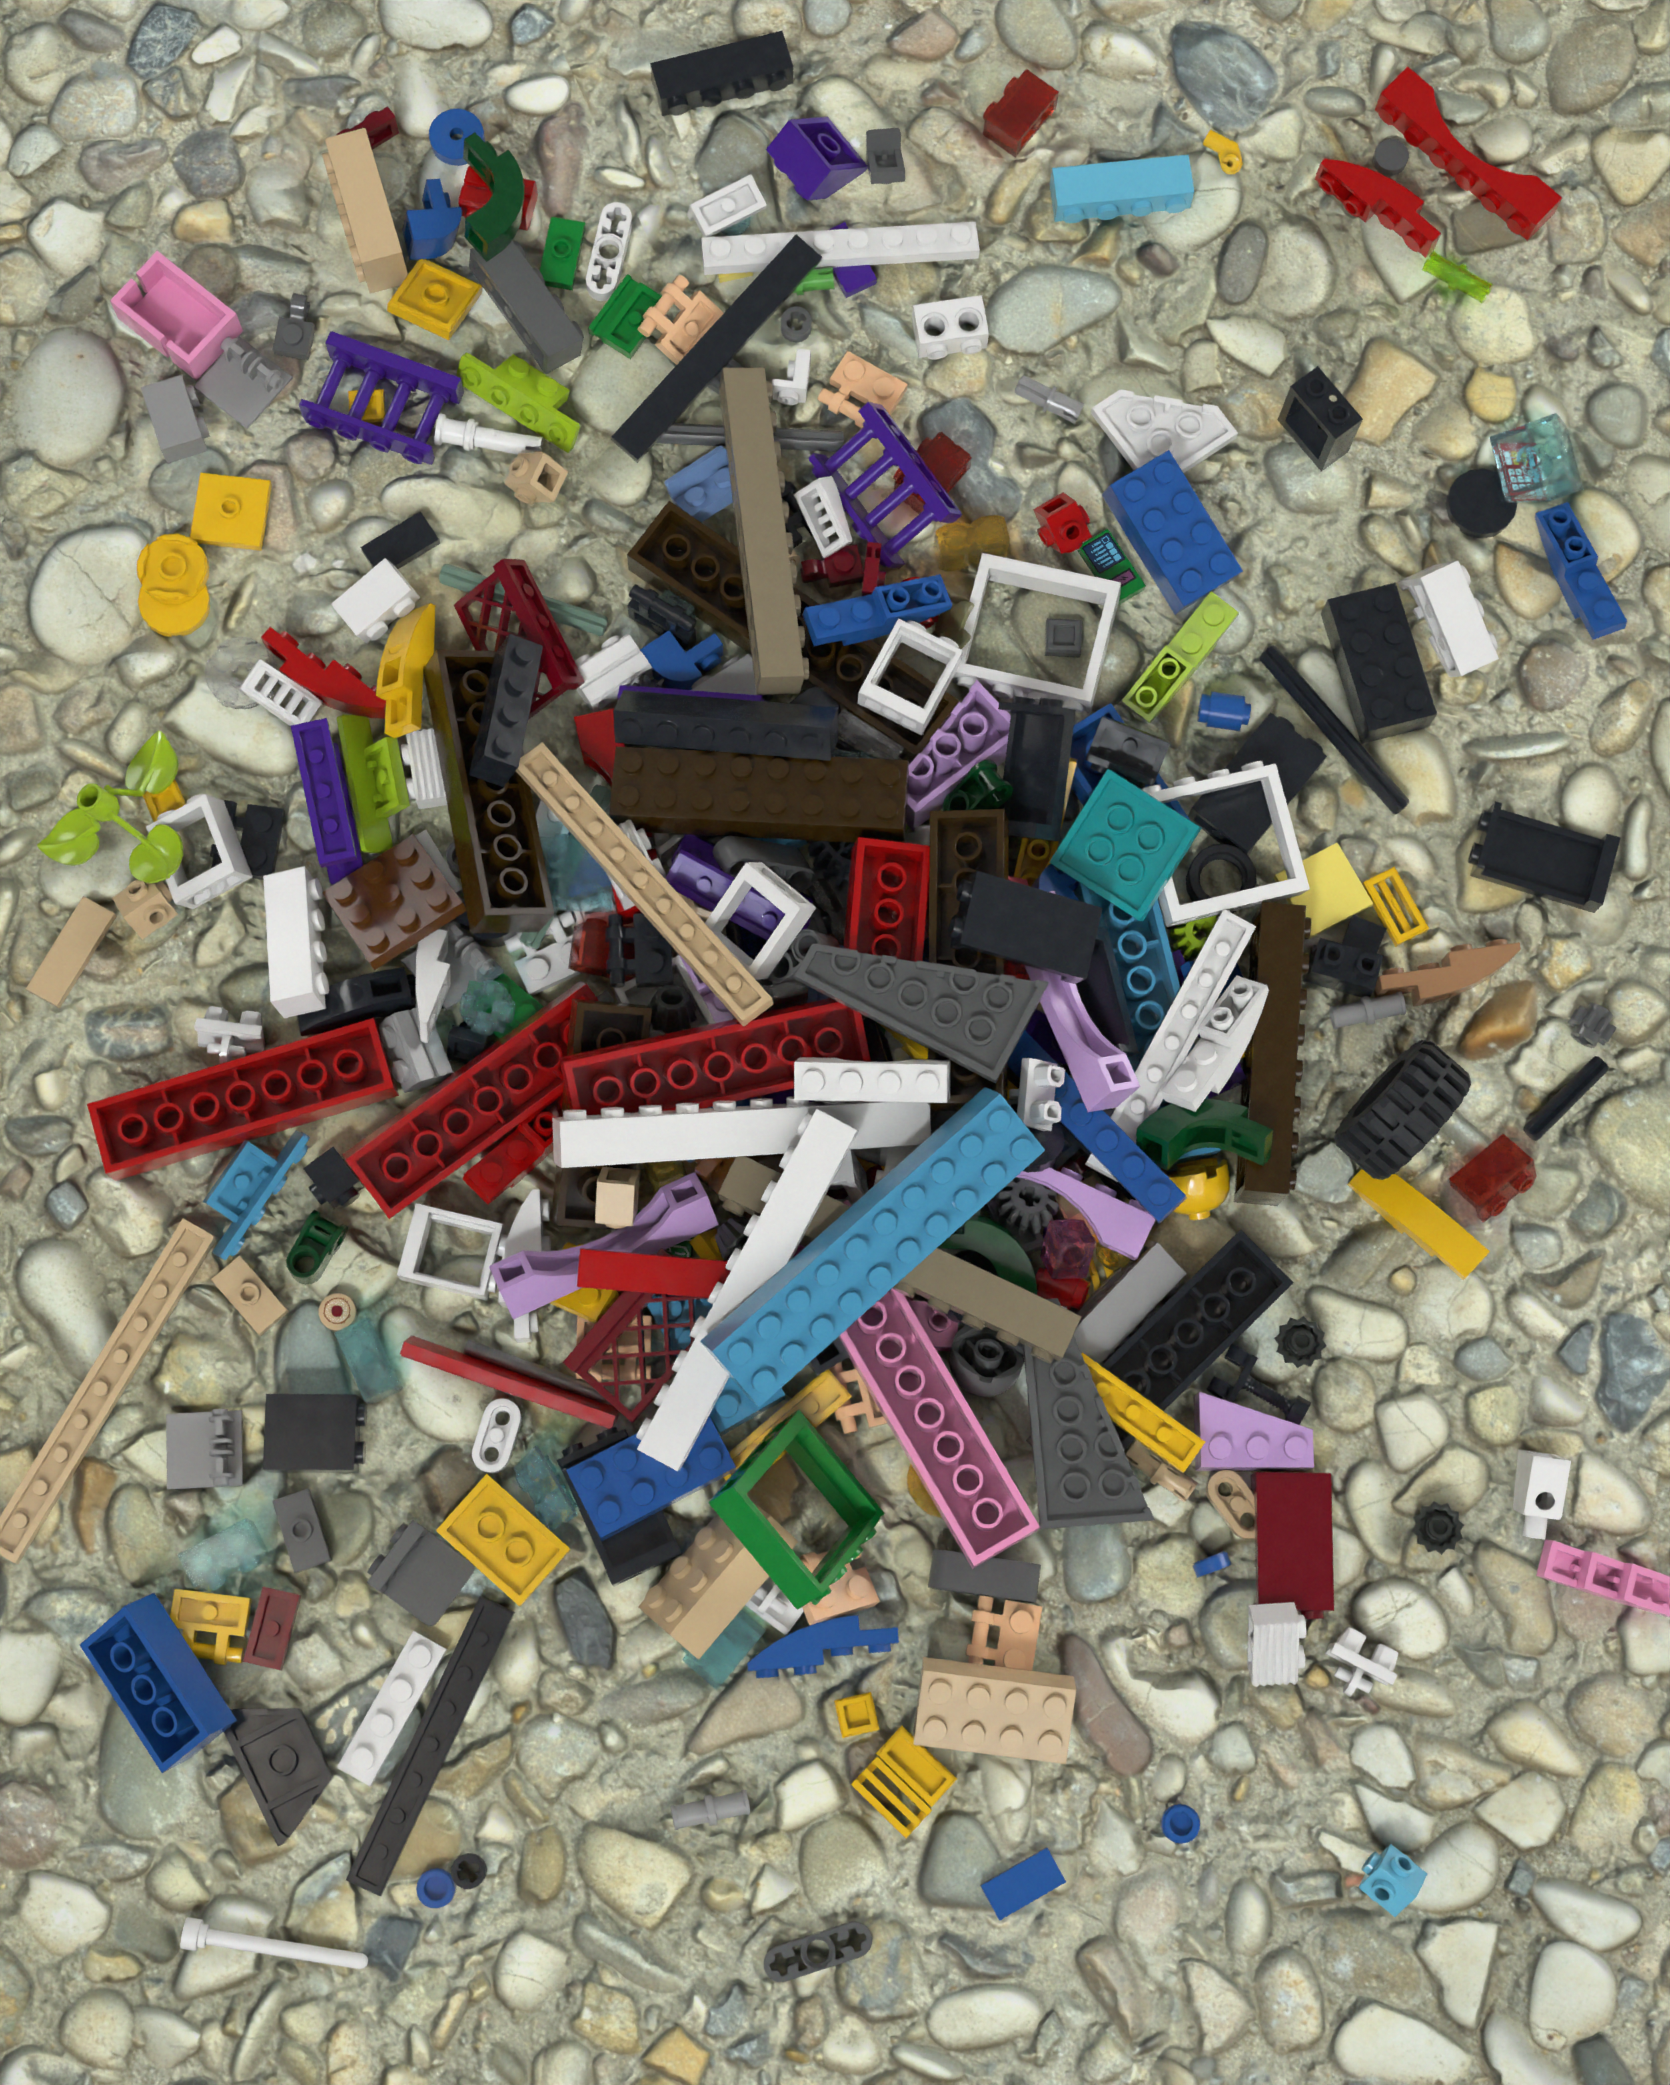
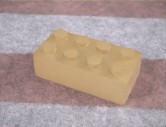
M362 128L325 138L328 152L322 153V157L359 283L366 281L370 294L400 286L408 273L366 129Z
M756 1505L790 1548L793 1549L799 1541L772 1516ZM717 1514L706 1527L697 1533L694 1542L682 1556L674 1560L670 1570L659 1583L647 1592L645 1599L638 1608L699 1660L767 1580L769 1575Z
M923 1657L913 1729V1744L1066 1764L1076 1696L1074 1676Z

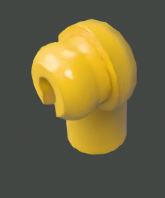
M1210 129L1203 142V146L1218 153L1220 166L1226 174H1236L1241 169L1243 163L1238 143Z

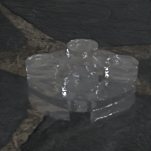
M235 637L222 642L217 646L218 650L213 653L212 657L210 658L209 656L205 665V679L211 693L218 699L221 705L233 709H250L260 705L238 689L243 681H239L238 678H232V674L237 673L238 666L244 665L247 671H251L258 659H261L278 671L277 663L272 653L256 640L248 637ZM264 673L254 689L260 692L269 676ZM277 682L267 696L269 699L274 695Z

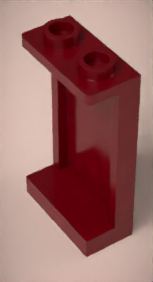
M1256 1472L1251 1475V1490H1254L1256 1562V1603H1253V1605L1294 1602L1297 1612H1301L1305 1619H1324V1612L1334 1611L1331 1473Z

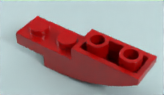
M1326 158L1320 163L1315 180L1325 193L1334 195L1341 201L1349 214L1359 217L1365 223L1375 214L1385 228L1394 230L1404 239L1408 248L1419 252L1425 258L1435 249L1441 232L1420 215L1424 201L1409 189L1376 171L1360 165Z
M269 627L261 636L266 649L284 663L279 668V672L322 700L323 705L352 715L385 719L386 701L376 696V685L369 688L361 681L363 677L354 667L348 663L343 667L333 660L326 668L324 662L315 654L310 652L308 655H305L297 648L299 643L285 631L279 634Z
M563 1092L519 1123L518 1128L464 1173L463 1180L487 1205L507 1188H513L553 1151L552 1118L561 1117Z

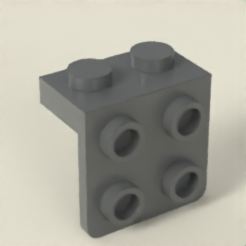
M412 1520L409 1525L403 1523L394 1533L390 1542L395 1545L386 1557L380 1554L367 1571L371 1575L367 1583L377 1591L384 1593L424 1624L434 1626L475 1571V1566L422 1525Z

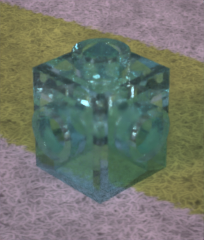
M469 980L467 992H464L461 997L459 1010L462 1018L471 1027V1031L490 1036L493 1034V1031L504 1033L506 1023H511L514 1018L515 1002L512 1001L513 998L502 983L492 980H483V982ZM493 1007L491 1014L485 1013L488 1008Z

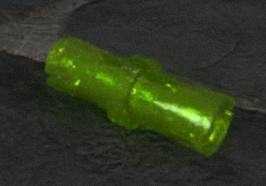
M1432 251L1429 255L1430 260H1426L1422 271L1447 283L1450 290L1455 291L1458 289L1483 304L1486 300V295L1490 294L1494 284L1468 271V266L1463 263L1459 266L1437 254L1436 251Z

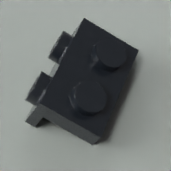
M1103 715L1085 760L1092 763L1091 769L1105 774L1107 769L1125 775L1127 781L1143 789L1146 784L1154 785L1171 742Z

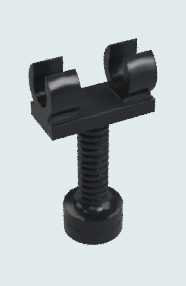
M1232 1344L1224 1358L1243 1369L1234 1386H1231L1224 1380L1214 1376L1206 1390L1220 1399L1233 1403L1240 1390L1246 1389L1247 1392L1253 1393L1256 1397L1263 1401L1266 1400L1270 1405L1272 1404V1406L1282 1410L1285 1415L1284 1420L1300 1425L1311 1402L1299 1395L1294 1399L1284 1398V1395L1281 1396V1393L1274 1389L1271 1390L1265 1384L1261 1385V1382L1258 1383V1380L1249 1375L1258 1358Z

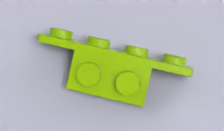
M467 352L461 356L456 376L461 378L462 385L563 451L569 453L574 448L580 425L557 410L567 401L570 393L569 389L514 354L496 369L491 368Z
M342 714L337 717V724L362 852L382 854L393 847L388 817L410 806L398 740L393 737H385L373 743L368 717Z

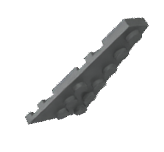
M814 943L810 946L794 975L795 980L995 1084L1049 984L1046 981H1029L1017 979L1015 976L1001 974L999 976L955 966L918 960L913 962L887 955L858 953L857 950Z
M1058 1298L1046 1299L1061 1306ZM1074 1334L1060 1362L1055 1359L1051 1363L1044 1362L1030 1354L1032 1348L1023 1344L1040 1530L1154 1521L1153 1514L1145 1501L1139 1482L1131 1469L1124 1453L1125 1450L1103 1400L1099 1396L1089 1368L1085 1364L1078 1348Z

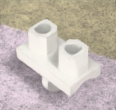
M209 1006L203 1019L196 1018L194 1028L198 1034V1046L207 1047V1053L218 1054L220 1064L231 1061L232 1056L245 1057L246 1052L258 1053L265 1050L262 1018L259 1012H242L240 1023L228 1022V1011L223 1007Z
M1022 1058L1019 1089H1010L1009 1098L1018 1100L1017 1115L1027 1127L1041 1131H1051L1052 1124L1061 1121L1062 1107L1059 1105V1102L1054 1101L1055 1087H1060L1064 1083L1065 1070L1062 1067H1058L1056 1063Z
M770 1577L767 1578L745 1604L746 1607L785 1636L804 1612L802 1607L797 1610Z
M1350 1627L1345 1628L1337 1642L1330 1643L1325 1652L1326 1655L1353 1668L1349 1671L1338 1666L1334 1676L1345 1681L1343 1693L1351 1696L1356 1688L1369 1693L1373 1683L1362 1678L1363 1674L1384 1685H1388V1683L1393 1685L1398 1675L1393 1672L1398 1652L1385 1645L1378 1644L1370 1660L1359 1655V1651L1367 1636Z

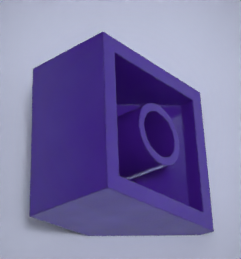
M828 117L789 119L766 149L774 159L773 162L777 169L788 176L794 184L795 191L807 201L828 198L868 169L867 164Z

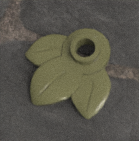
M969 601L957 604L952 602L951 609L941 613L938 617L935 631L931 635L937 638L941 636L947 637L956 642L959 649H962L971 639L970 633L964 629V626L975 605ZM927 655V657L932 661H938Z

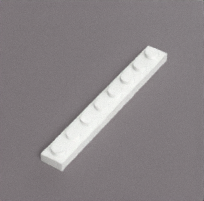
M976 222L701 238L704 275L762 272L796 234L822 256V261L815 268L978 259L980 252Z
M1225 909L1221 912L1135 1071L1140 1087L1116 1107L1110 1117L1135 1144L1137 1127L1158 1110L1164 1099L1161 1091L1185 1060L1199 1034L1197 1028L1213 1008L1256 928L1255 925ZM1090 1154L1085 1165L1118 1182L1107 1171V1169L1092 1154Z

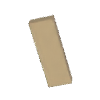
M83 896L26 987V990L60 1009L117 917L115 913Z

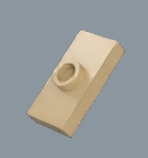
M240 1255L211 1279L260 1336L289 1312Z

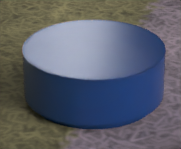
M1223 1551L1193 1563L1192 1567L1196 1577L1199 1578L1230 1566L1232 1563L1228 1553Z
M1175 1804L1168 1807L1162 1814L1161 1830L1170 1841L1183 1844L1192 1841L1197 1836L1200 1829V1819L1196 1811L1191 1807Z
M441 1868L426 1871L417 1882V1896L429 1908H441L449 1904L456 1893V1884L452 1879L451 1873Z

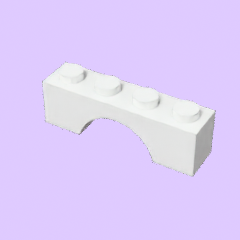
M800 1057L794 1062V1100L947 1103L950 1099L951 1060L911 1059L891 1062H865L839 1058Z

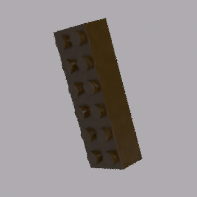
M572 999L567 1056L649 1038L652 1008L641 1004ZM565 1084L563 1088L561 1117H563V1111L570 1110ZM637 1163L561 1168L556 1165L552 1221L559 1226L614 1229L607 1227L605 1224L595 1223L597 1180L602 1167L636 1170Z

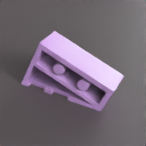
M1198 1392L1194 1396V1432L1205 1441V1444L1195 1456V1471H1308L1314 1468L1313 1429L1202 1392Z

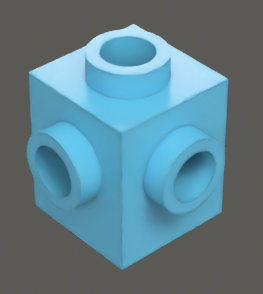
M1390 1844L1380 1855L1375 1851L1365 1861L1361 1868L1365 1875L1358 1888L1396 1917L1417 1897L1427 1873L1407 1855Z

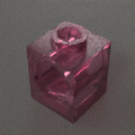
M1066 1219L1049 1221L1040 1257L1051 1278H1086L1096 1241L1084 1220Z

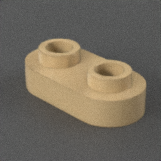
M1222 1470L1213 1474L1206 1485V1494L1209 1501L1237 1537L1242 1539L1255 1538L1254 1494L1243 1479L1234 1471ZM1221 1483H1226L1230 1486L1231 1493L1228 1497H1223L1219 1494L1218 1487ZM1243 1514L1252 1516L1253 1525L1250 1528L1244 1527L1241 1524V1516Z

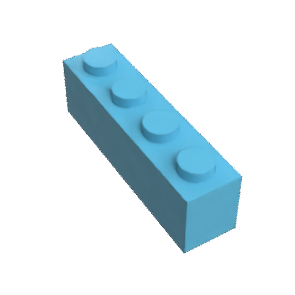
M1189 155L1052 168L1049 183L1054 221H1064L1066 223H1078L1083 219L1089 218L1110 220L1119 215L1129 214L1142 217L1149 215L1151 212L1159 211L1179 213L1191 207L1194 196Z

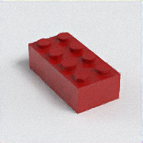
M862 837L857 838L851 852L844 936L845 949L857 950L858 953L877 956L897 957V959L917 962V960L923 961L930 846Z

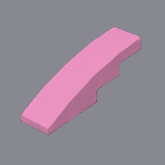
M1545 1540L1536 1576L1670 1618V1576L1636 1564L1623 1563L1595 1552L1583 1551L1554 1540Z

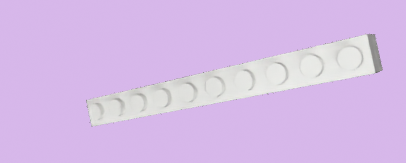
M793 1096L786 1098V1104H773V1099L759 1098L751 1099L750 1106L737 1107L736 1101L713 1102V1108L699 1109V1103L676 1104V1110L662 1111L661 1105L639 1106V1112L624 1113V1108L609 1107L602 1108L601 1115L588 1116L586 1115V1110L563 1111V1117L552 1118L554 1164L561 1168L785 1154L789 1146L794 1149L797 1147L802 1135L797 1133V1130L806 1113L808 1112L813 1115L816 1109L859 1130L850 1149L921 1145L931 1136L930 1106L927 1102H809V1100H794Z
M816 1109L813 1115L808 1112L806 1113L797 1130V1133L802 1135L797 1147L794 1149L789 1146L779 1164V1167L783 1168L784 1171L778 1183L771 1180L761 1198L766 1205L760 1217L753 1214L743 1234L749 1238L742 1251L735 1248L725 1268L731 1271L724 1284L717 1282L707 1302L713 1305L706 1318L700 1315L689 1336L695 1338L691 1348L688 1352L683 1349L681 1350L672 1367V1370L677 1372L672 1384L669 1386L664 1383L654 1401V1404L659 1406L653 1420L646 1417L636 1435V1438L641 1440L637 1450L676 1471L682 1468L730 1377L700 1341L792 1259L859 1130L819 1109Z

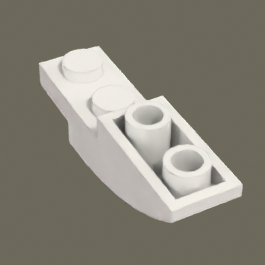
M1236 975L1197 1028L1201 1037L1161 1091L1165 1101L1196 1112L1210 1091L1217 1094L1220 1093L1238 1065L1254 1033L1269 989L1267 985Z
M532 1189L522 1204L508 1235L502 1260L523 1250L551 1251L550 1236H544L543 1221H550L549 1199H542L540 1189ZM499 1291L498 1302L501 1307H507ZM533 1310L514 1319V1336L517 1343L532 1342V1333L539 1332L538 1310Z

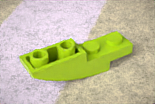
M1210 591L1168 646L1165 645L1138 679L1122 702L1148 723H1151L1216 647L1217 642L1238 617L1239 612Z

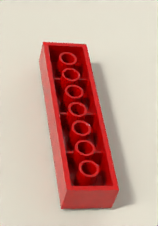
M579 981L342 1154L345 1161L389 1219L563 1092L564 1079L559 1058L567 1056L572 999L599 1001L587 983Z
M832 998L764 1012L744 1027L737 1019H732L559 1058L570 1110H586L587 1116L601 1115V1109L609 1107L624 1108V1113L639 1112V1106L661 1105L662 1111L676 1110V1104L699 1103V1109L713 1107V1102L739 1101L793 1089L794 1062L800 1057L839 1058L850 1061L871 1062L861 1013Z
M374 1018L88 1103L87 1106L105 1174L114 1181H118L243 1143L245 1140H254L399 1096L386 1049L383 1048L380 1038V1029Z

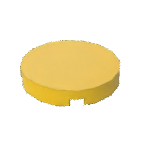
M178 533L164 534L157 537V540L153 541L150 545L147 544L141 550L137 560V576L145 592L154 600L166 604H181L195 598L204 589L209 577V562L203 549L191 537Z
M205 585L204 589L189 601L181 604H166L154 600L145 592L142 586L139 592L138 606L143 620L151 630L167 637H172V635L185 636L196 631L205 622L210 612V595Z

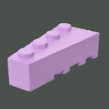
M977 680L969 689V693L963 701L959 702L953 709L951 716L944 725L937 729L930 738L928 745L921 753H918L909 765L906 824L912 831L930 818V811H940L943 808L946 796L968 775V772L974 765L987 759L993 760L997 766L1005 761L1011 715L1007 711L998 710V701Z

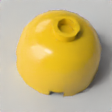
M1203 1158L1177 1164L1178 1169L1169 1173L1167 1170L1160 1168L1186 1195L1187 1199L1174 1212L1188 1214L1189 1220H1201L1210 1217V1210L1218 1208L1228 1196L1230 1177L1227 1160L1225 1159L1219 1165L1217 1158Z

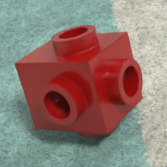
M1064 492L1033 509L1041 526L1037 529L1038 535L1047 548L1051 546L1060 554L1070 553L1079 549L1084 541L1092 537L1087 527L1090 524L1087 512Z

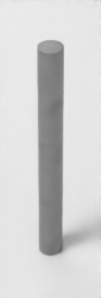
M469 1339L465 1345L464 1354L600 1403L605 1401V1398L585 1381Z

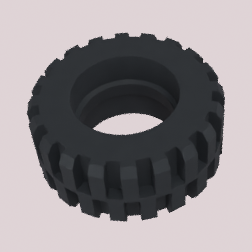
M1419 1040L1418 1043H1414L1398 1059L1392 1062L1362 1094L1356 1104L1352 1106L1335 1131L1334 1139L1336 1146L1372 1178L1380 1180L1389 1178L1391 1174L1394 1175L1403 1165H1406L1426 1146L1463 1102V1098L1468 1094L1471 1087L1468 1072L1433 1041Z

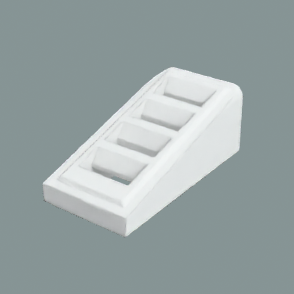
M832 476L818 478L794 494L823 558L829 557L852 542L839 492ZM819 496H820V499H821V502H820V503L818 502V499H817V497H819ZM825 508L827 514L822 516L821 510ZM831 520L833 525L826 529L825 523ZM836 532L839 538L830 543L829 536Z
M261 659L257 660L238 688L290 727L291 725L310 722L322 704V700ZM265 673L269 678L260 692H258L254 688ZM277 682L281 687L271 700L267 696ZM291 692L294 695L285 708L281 707V702L287 693ZM302 700L305 705L296 717L292 713Z

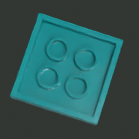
M1107 769L1049 863L1143 922L1202 827L1115 772Z

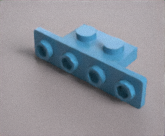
M296 1130L276 1159H273L249 1141L245 1140L203 1200L204 1203L232 1221L213 1249V1254L226 1260L229 1255L234 1256L238 1253L244 1244L245 1238L243 1235L251 1224L253 1226L256 1225L266 1211L264 1204L270 1195L277 1194L287 1180L285 1173L292 1163L297 1164L308 1150L306 1143L310 1138L308 1135Z

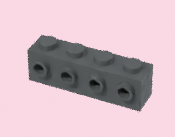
M511 241L503 251L487 262L475 248L470 249L469 269L545 374L581 356L584 335L580 326L575 321L571 322L565 314L564 306L559 297L549 292L541 272L536 267L532 268L528 263L525 252L519 242Z

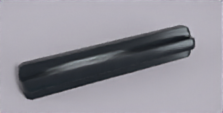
M1593 1057L1523 1127L1526 1135L1533 1141H1538L1609 1070V1066L1600 1057Z

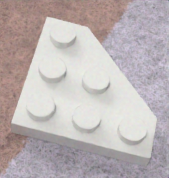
M1120 389L1091 409V415L1133 470L1170 450L1182 472L1185 473L1235 440L1238 432L1219 407L1209 404H1203V406L1182 403L1183 400L1156 395L1154 398L1134 395L1133 391Z

